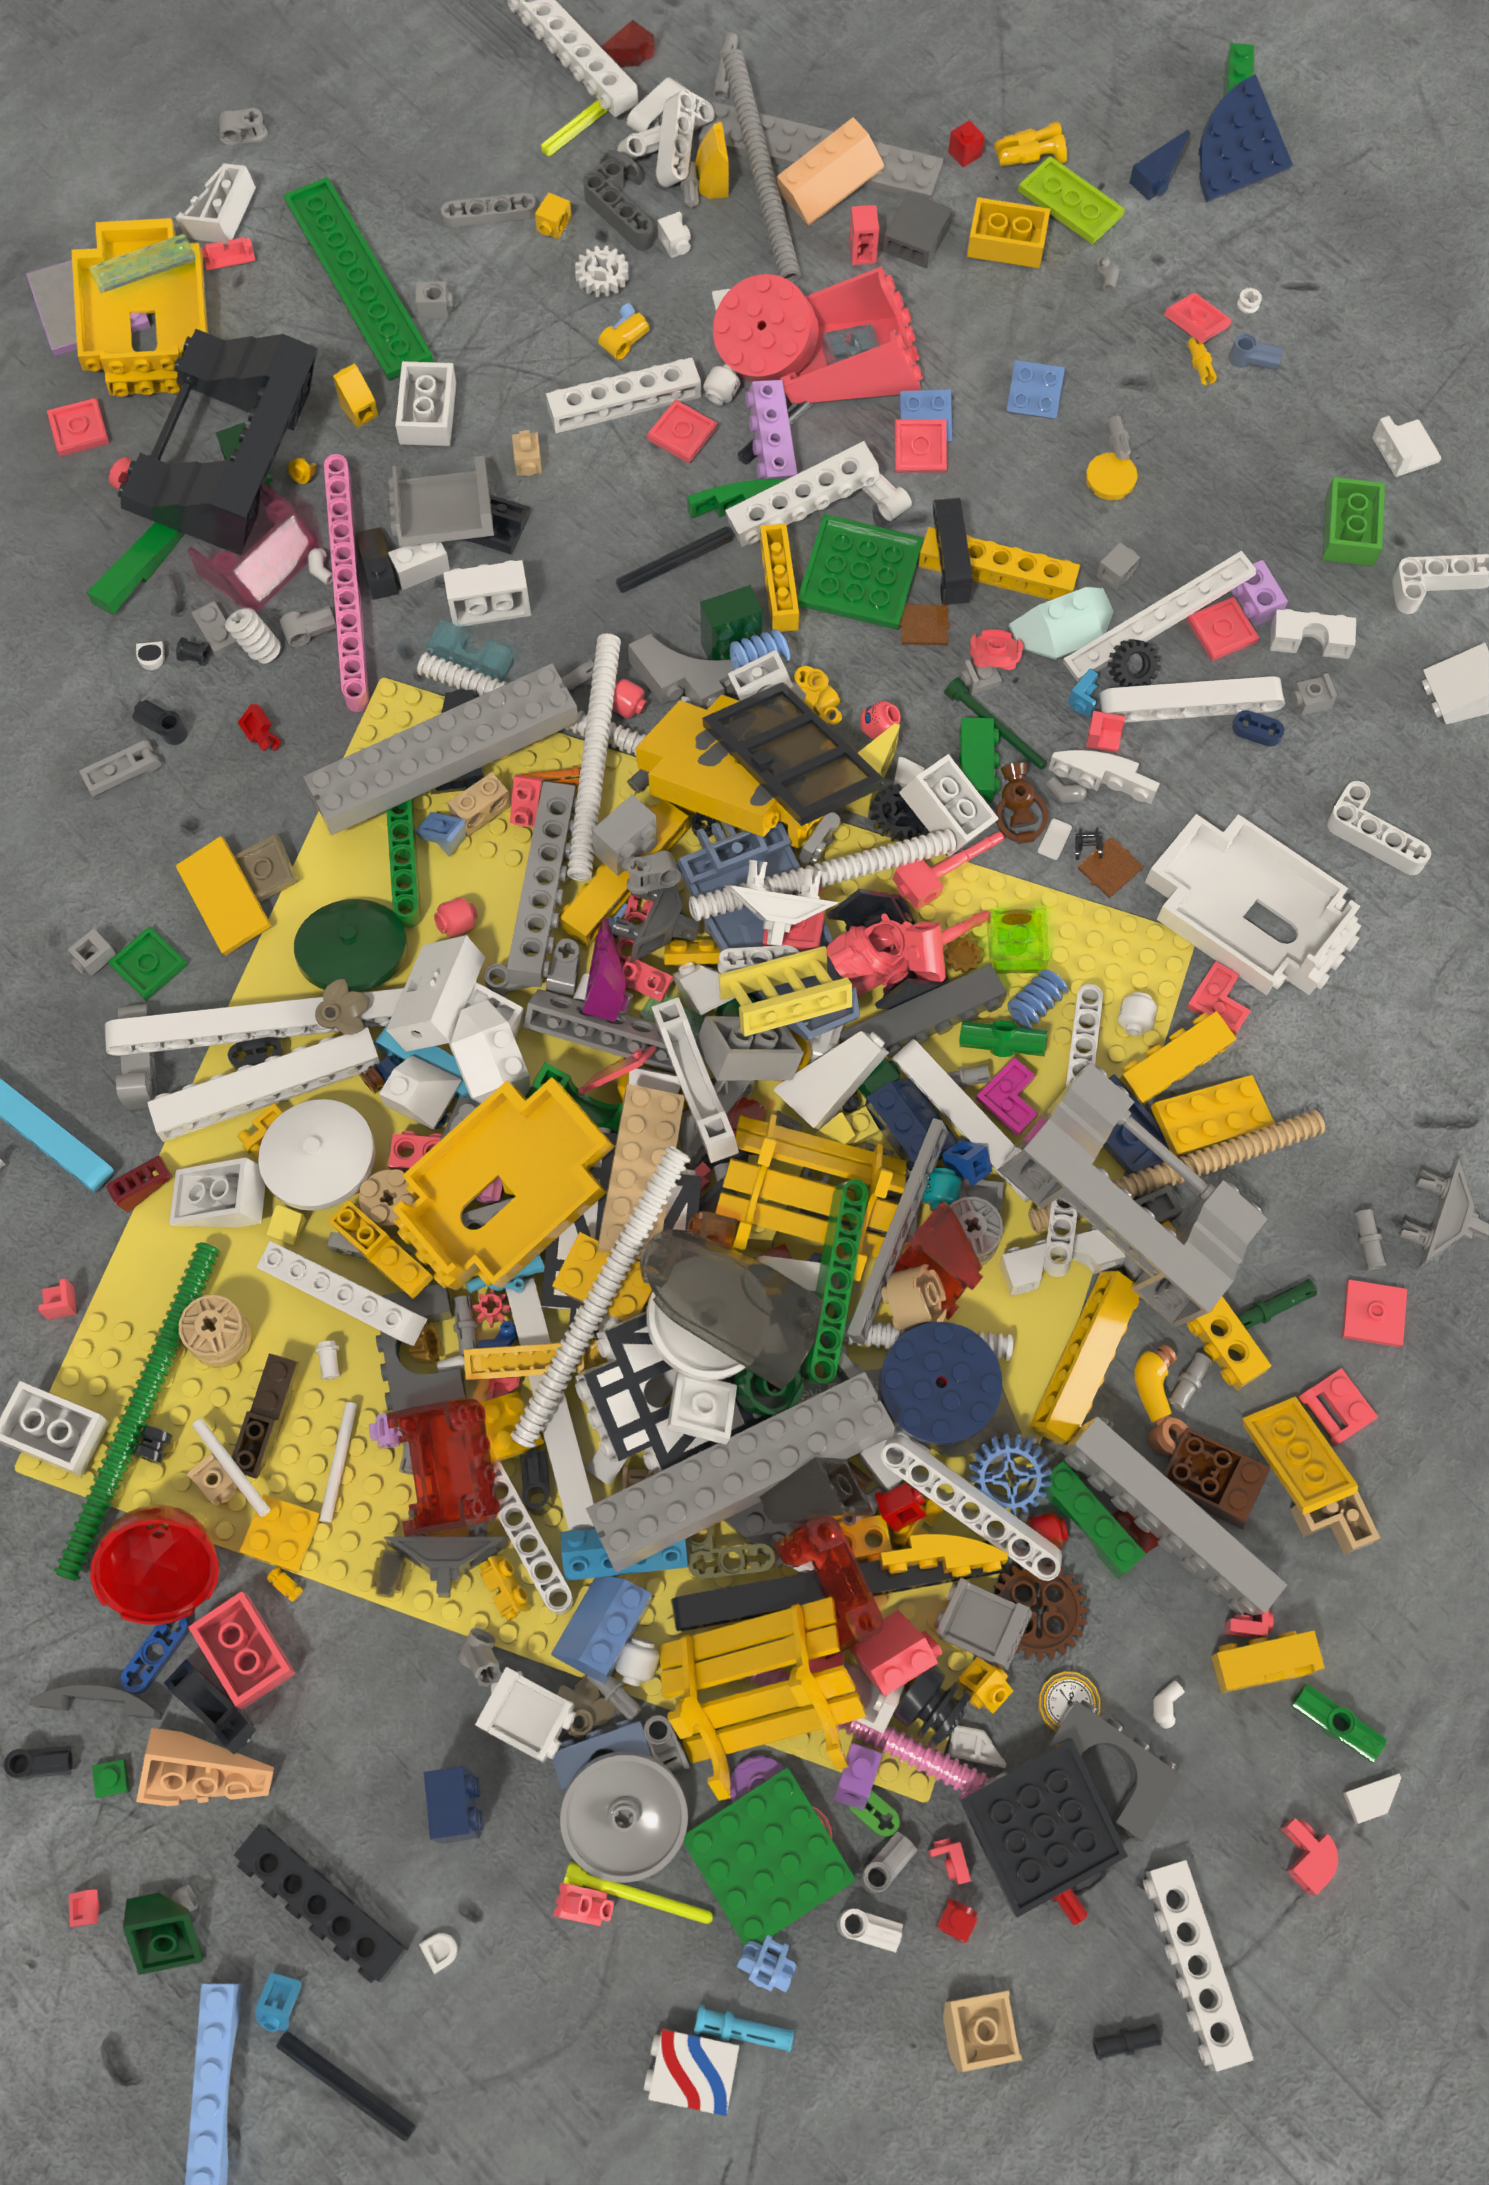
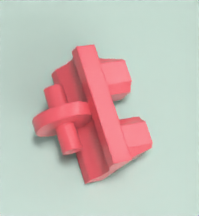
M519 774L514 775L510 823L524 827H534L542 788L541 778H528Z
M628 956L622 968L626 986L663 1003L666 992L674 977L638 960L630 963L631 957Z
M560 1883V1895L556 1898L558 1906L555 1908L553 1916L601 1926L602 1920L610 1921L614 1902L606 1900L607 1893Z

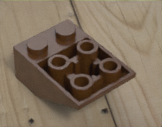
M1186 1428L1164 1476L1198 1506L1215 1517L1243 1530L1271 1468Z

